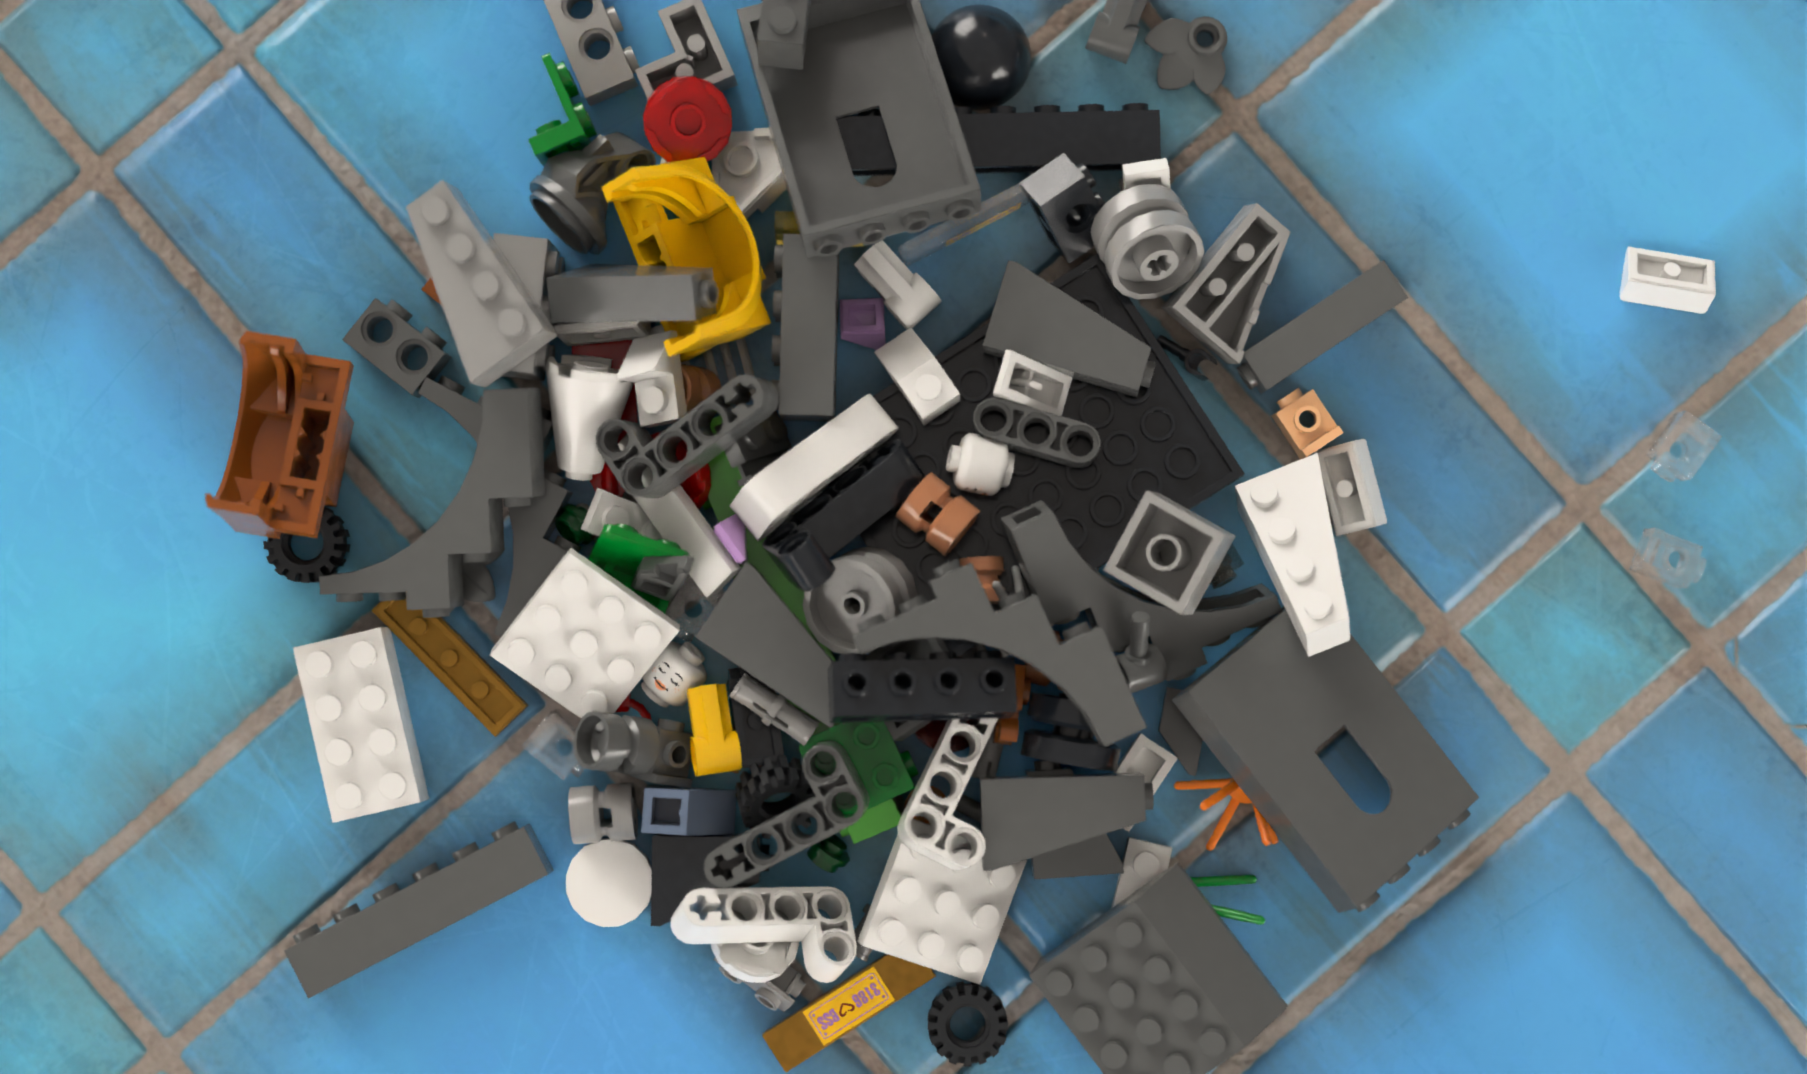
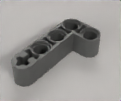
M739 375L731 379L655 439L651 437L645 427H640L639 423L621 419H610L598 428L596 446L616 479L628 494L636 497L661 498L768 418L777 408L779 394L776 387L766 379L751 375ZM756 389V392L751 395L750 390ZM751 399L754 402L753 405L746 404ZM717 413H720L723 419V426L719 433L714 435L711 430V421ZM625 430L628 434V444L621 451L618 446V438L622 431ZM684 440L687 444L688 452L686 457L680 462L676 456V448ZM649 466L653 479L651 484L645 488L642 483V473Z
M825 740L817 743L806 752L802 768L815 794L814 796L722 843L708 854L704 861V872L711 884L720 888L732 887L853 825L866 813L870 801L868 791L847 751L841 744L836 741ZM827 751L835 757L837 765L834 773L825 774L818 770L815 764L817 752ZM849 792L854 795L858 803L856 813L845 814L839 810L836 805L838 793ZM805 812L815 817L818 824L815 834H805L799 830L796 823L799 813ZM768 833L776 839L778 844L776 854L767 855L761 852L757 845L759 834ZM743 851L745 852L747 859L741 861L732 870L725 869L722 871L719 863L723 859L730 860Z

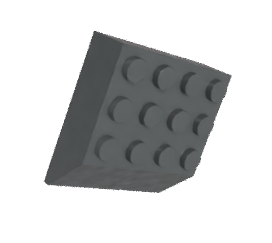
M1179 862L1041 957L1029 974L1030 978L1103 1074H1206L1244 1049L1288 1006Z

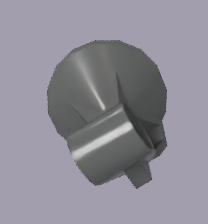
M615 132L605 136L599 134L589 145L581 150L567 151L550 157L541 174L530 182L529 189L532 193L530 195V202L542 221L570 248L580 254H587L589 252L593 255H599L607 247L605 220L608 202L601 187L634 167L655 165V155L649 149L623 133Z

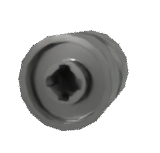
M591 711L582 717L574 736V753L577 762L582 768L589 770L642 775L653 767L659 750V734L656 725L650 719L629 715L621 717L614 713Z

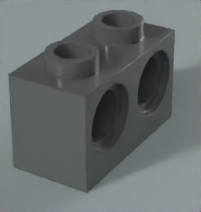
M375 298L342 340L411 395L420 398L422 395L418 392L425 378L427 377L434 381L452 358L443 350L447 342L427 326L422 332L408 323L413 315L393 299L386 305ZM390 320L393 326L392 336L383 343H377L373 336L374 327L380 321ZM418 347L425 348L428 354L426 365L419 370H411L408 365L409 353Z

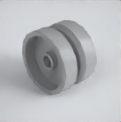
M1158 184L1138 185L1115 195L1096 214L1090 231L1093 245L1100 259L1105 263L1106 271L1114 287L1122 295L1137 300L1155 299L1174 292L1191 279L1199 269L1204 255L1202 238L1195 225L1189 220L1188 212L1181 199L1172 189Z
M871 546L852 549L840 557L831 560L836 568L833 575L818 588L807 592L804 591L803 610L807 626L821 644L835 653H858L851 637L860 632L857 623L882 613L886 621L902 613L899 608L900 604L918 596L914 578L903 561L887 550ZM875 649L863 652L861 654H868L874 651Z

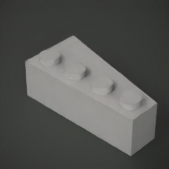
M442 180L406 206L470 383L484 388L488 387L558 336L547 317L458 188Z

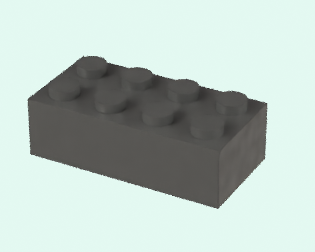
M783 234V246L775 245L774 272H776V278H782V290H774L773 317H775V322H781V335L772 336V362H774V366H780V380H771V383L776 387L779 394L776 410H779V415L783 421L829 422L836 417L840 251L831 256L822 257L816 255L807 258L800 234Z

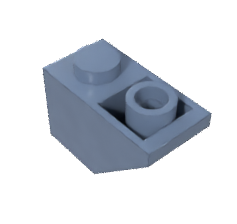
M649 784L644 788L641 833L685 836L734 835L737 803L736 790L699 787L685 788Z

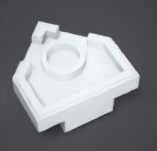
M754 128V131L731 132L728 144L716 158L712 159V176L714 181L730 197L734 196L737 206L742 211L746 220L757 209L763 213L787 189L769 128Z

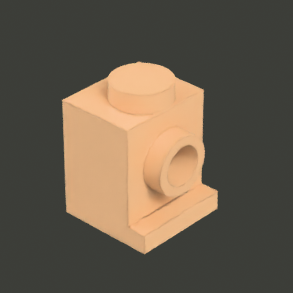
M1298 387L1277 401L1281 410L1271 415L1300 460L1308 457L1344 433L1340 426H1337L1313 389L1303 394ZM1304 411L1310 412L1314 417V424L1310 428L1303 427L1299 422V416Z

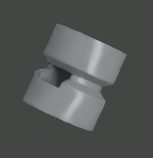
M633 782L607 784L604 791H599L596 785L569 788L568 811L573 844L600 842L603 835H607L611 841L637 839L638 813ZM603 808H611V818L604 819Z

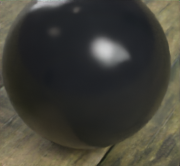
M989 5L965 6L947 15L940 21L932 33L931 37L954 104L960 107H970L972 110L990 109L1012 99L1025 84L1031 66L1030 44L1024 29L1007 12Z

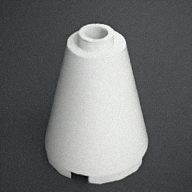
M570 354L562 355L561 363L558 364L553 356L547 359L546 375L557 467L566 471L565 476L567 478L587 481L592 479V474L601 473L605 460L596 446L598 428L610 419H621L634 382L617 379L619 370L611 368L612 359Z

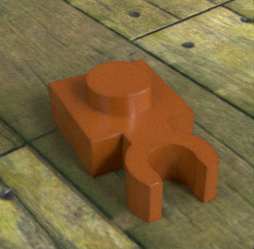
M1015 664L1017 713L1010 719L997 720L994 726L993 743L1012 745V742H1017L1019 711L1022 710V705H1027L1031 691V681L1029 678H1025L1026 665Z

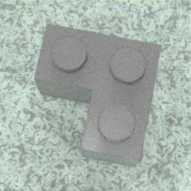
M682 0L658 11L675 52L635 70L647 99L660 84L680 76L692 75L708 80L721 92L737 86L734 72L702 0Z

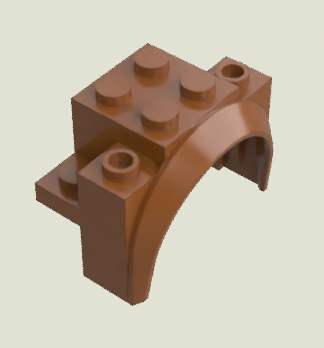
M246 331L239 341L243 360L240 403L232 446L226 469L215 497L213 498L208 493L205 494L207 507L222 517L235 532L280 539L281 533L318 538L324 505L337 506L354 422L345 410L354 366L351 361L306 354L297 339Z

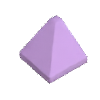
M884 299L840 300L841 339L875 350L884 346Z
M734 514L716 524L713 531L735 562L743 565L748 561L746 528L738 516Z

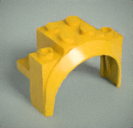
M705 157L653 166L634 167L601 187L607 202L613 201L638 265L708 267L713 269V280L716 282L719 291L716 305L717 313L696 321H661L665 332L677 331V337L663 342L669 357L680 354L681 362L688 361L719 344L742 339L771 323L760 296L762 281L767 278L760 263L754 235L748 221L737 206L734 196L730 197L714 181ZM663 206L679 218L668 220Z

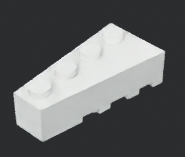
M1318 453L1235 485L1238 512L1308 657L1349 641V614Z

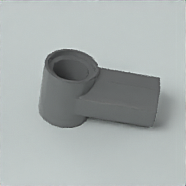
M1107 0L1103 11H1099L1085 49L1126 64L1140 29L1137 26L1148 0Z

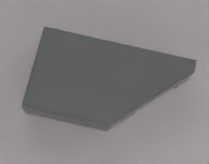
M691 556L643 557L634 573L630 587L669 602L673 601L691 571L694 558Z
M1166 687L1158 731L1176 755L1187 774L1196 776L1203 739L1172 701L1182 690Z

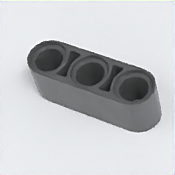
M999 398L983 400L974 411L973 423L976 434L1005 443L1010 450L1073 468L1090 466L1099 454L1101 441L1099 434L1094 427L1087 423ZM992 410L1001 412L1006 418L1005 426L996 432L988 431L981 425L983 415ZM1032 423H1041L1047 427L1050 435L1045 442L1033 444L1025 438V428ZM1076 435H1084L1091 441L1093 448L1085 456H1075L1068 450V440Z

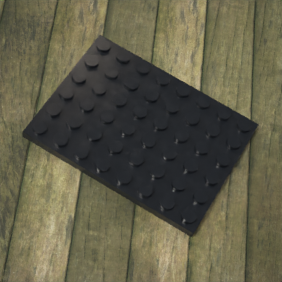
M1098 253L1050 284L1151 347L1148 360L1156 362L1149 388L1140 386L1137 397L1072 379L1062 417L1087 423L1098 432L1101 440L1100 450L1096 460L1090 466L1073 468L1008 449L1010 453H1014L1015 462L1011 481L1007 488L1001 487L995 495L987 496L960 490L955 486L953 472L946 471V461L950 446H959L962 438L968 433L976 434L973 423L974 411L983 400L993 398V392L1003 358L983 353V342L989 323L935 356L959 391L961 401L925 426L895 383L873 396L899 427L883 444L894 439H900L925 474V477L932 472L951 487L950 496L953 498L962 496L981 511L971 528L946 556H943L925 541L926 533L924 531L915 533L895 517L909 495L860 534L867 546L887 550L903 561L914 578L918 596L924 594L927 602L934 599L927 583L936 578L933 569L957 558L1003 557L1004 572L998 576V579H1000V583L1005 588L1008 596L1015 593L1011 568L1014 565L1019 566L1001 518L1042 500L1053 511L1068 542L1083 560L1097 570L1110 559L1146 490L1158 492L1191 510L1245 474L1130 298L1122 295L1114 287L1106 271L1105 263L1100 259ZM989 411L981 419V425L986 430L992 432L1001 430L1006 424L1005 416L999 411ZM1032 423L1024 430L1025 438L1033 444L1045 442L1050 435L1047 427L1041 423ZM1084 435L1073 436L1067 442L1068 450L1075 456H1085L1093 448L1091 441ZM856 463L854 466H852L851 468H849L847 471H845L843 474H841V475H840L839 477H837L835 480H833L832 482H830V483L828 484V486H831L834 482H836L839 478H841L843 475H845L848 471H850V470H851L853 467H855L858 463ZM935 504L928 514L934 520L942 511V508ZM1020 569L1025 597H1028L1031 594ZM991 604L994 612L1001 609L999 604ZM942 638L948 650L957 653V658L979 645V643L964 639Z

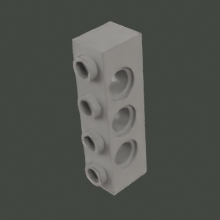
M543 0L584 97L590 106L638 86L634 73H636L635 70L640 68L631 46L622 49L616 33L624 29L614 6L605 9L602 0H584L593 4L592 12L586 18L576 19L571 16V9L575 3L583 0ZM606 41L610 44V51L607 56L598 60L588 57V49L592 43Z

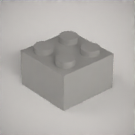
M1146 490L1103 571L1181 615H1193L1236 535L1158 492Z

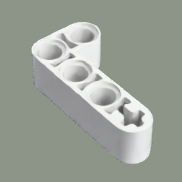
M869 393L756 474L742 487L729 507L756 540L760 541L778 528L795 508L877 449L899 427Z
M975 719L973 725L965 724L968 720H947L898 823V836L908 848L954 870L972 866L983 857L986 845L981 832L952 815L998 719ZM952 736H961L967 740L970 748L967 757H958L951 751L950 739ZM939 775L948 780L951 790L947 798H940L933 794L930 787L933 776ZM914 816H923L931 824V834L928 839H921L913 834L911 820ZM955 836H962L971 844L972 851L968 859L963 860L954 855L951 844Z
M835 887L695 889L685 896L671 917L670 926L673 934L677 939L688 944L801 942L807 972L813 979L823 983L833 982L840 977L857 954L850 903L847 896ZM775 909L784 912L789 920L779 917ZM818 909L826 911L830 919L823 917ZM732 910L742 913L746 921L738 919ZM824 950L833 953L837 961L828 958Z

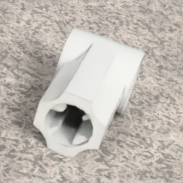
M883 240L869 248L854 264V267L862 277L881 295L886 308L905 329L916 326L942 302L931 286L918 273L915 272L913 274Z

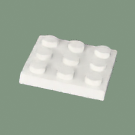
M570 548L491 649L490 656L582 719L586 713L591 711L614 713L679 632L680 624Z
M913 818L911 820L913 834L918 838L928 839L931 834V825ZM897 834L857 942L864 947L980 985L1027 860L993 871H983L981 858L979 862L972 866L954 870L908 848L902 843ZM955 836L953 838L951 847L954 855L963 860L968 859L972 851L969 841L962 836Z

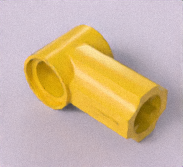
M709 684L687 689L693 736L690 737V753L695 776L741 770V748L738 734L735 730H732L726 684Z

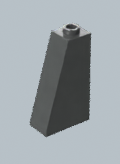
M1008 260L983 342V353L1004 358L1005 351L1012 350L1072 377V379L1137 397L1140 386L1149 388L1156 362L1148 360L1151 347L1024 266Z
M1383 260L1246 350L1242 357L1241 365L1237 367V371L1250 390L1256 387L1260 394H1262L1409 297Z
M589 264L546 278L551 323L696 321L717 313L716 305L719 291L716 282L713 280V269L708 267Z
M745 562L695 638L832 728L834 723H830L828 667L833 659L758 569L749 562Z
M1141 772L980 777L981 834L985 839L986 845L982 857L983 871H993L1146 821V810H1153L1154 806L1153 784L1145 783V775Z

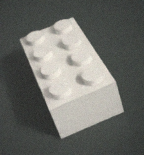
M379 627L294 647V656L332 822L344 821L428 800V790L391 630L388 627Z

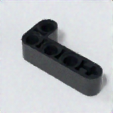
M900 439L891 440L877 448L766 537L762 545L788 582L805 592L818 588L835 572L836 568L829 558L911 494L925 478V474Z

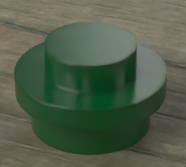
M567 504L561 508L560 515L555 519V525L560 535L576 545L581 543L589 544L593 541L595 535L581 529L588 511L584 507L579 506L577 508L572 504Z
M834 834L812 845L807 851L808 857L814 864L830 873H835L839 867H845L850 861V857L846 852L847 845Z

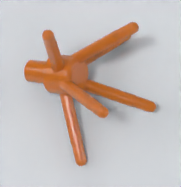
M1233 778L1177 781L1174 783L1176 790L1221 788L1200 803L1201 810H1207L1228 795L1232 797L1206 844L1208 851H1212L1215 848L1239 803H1252ZM1252 803L1263 845L1277 844L1279 840L1275 831Z

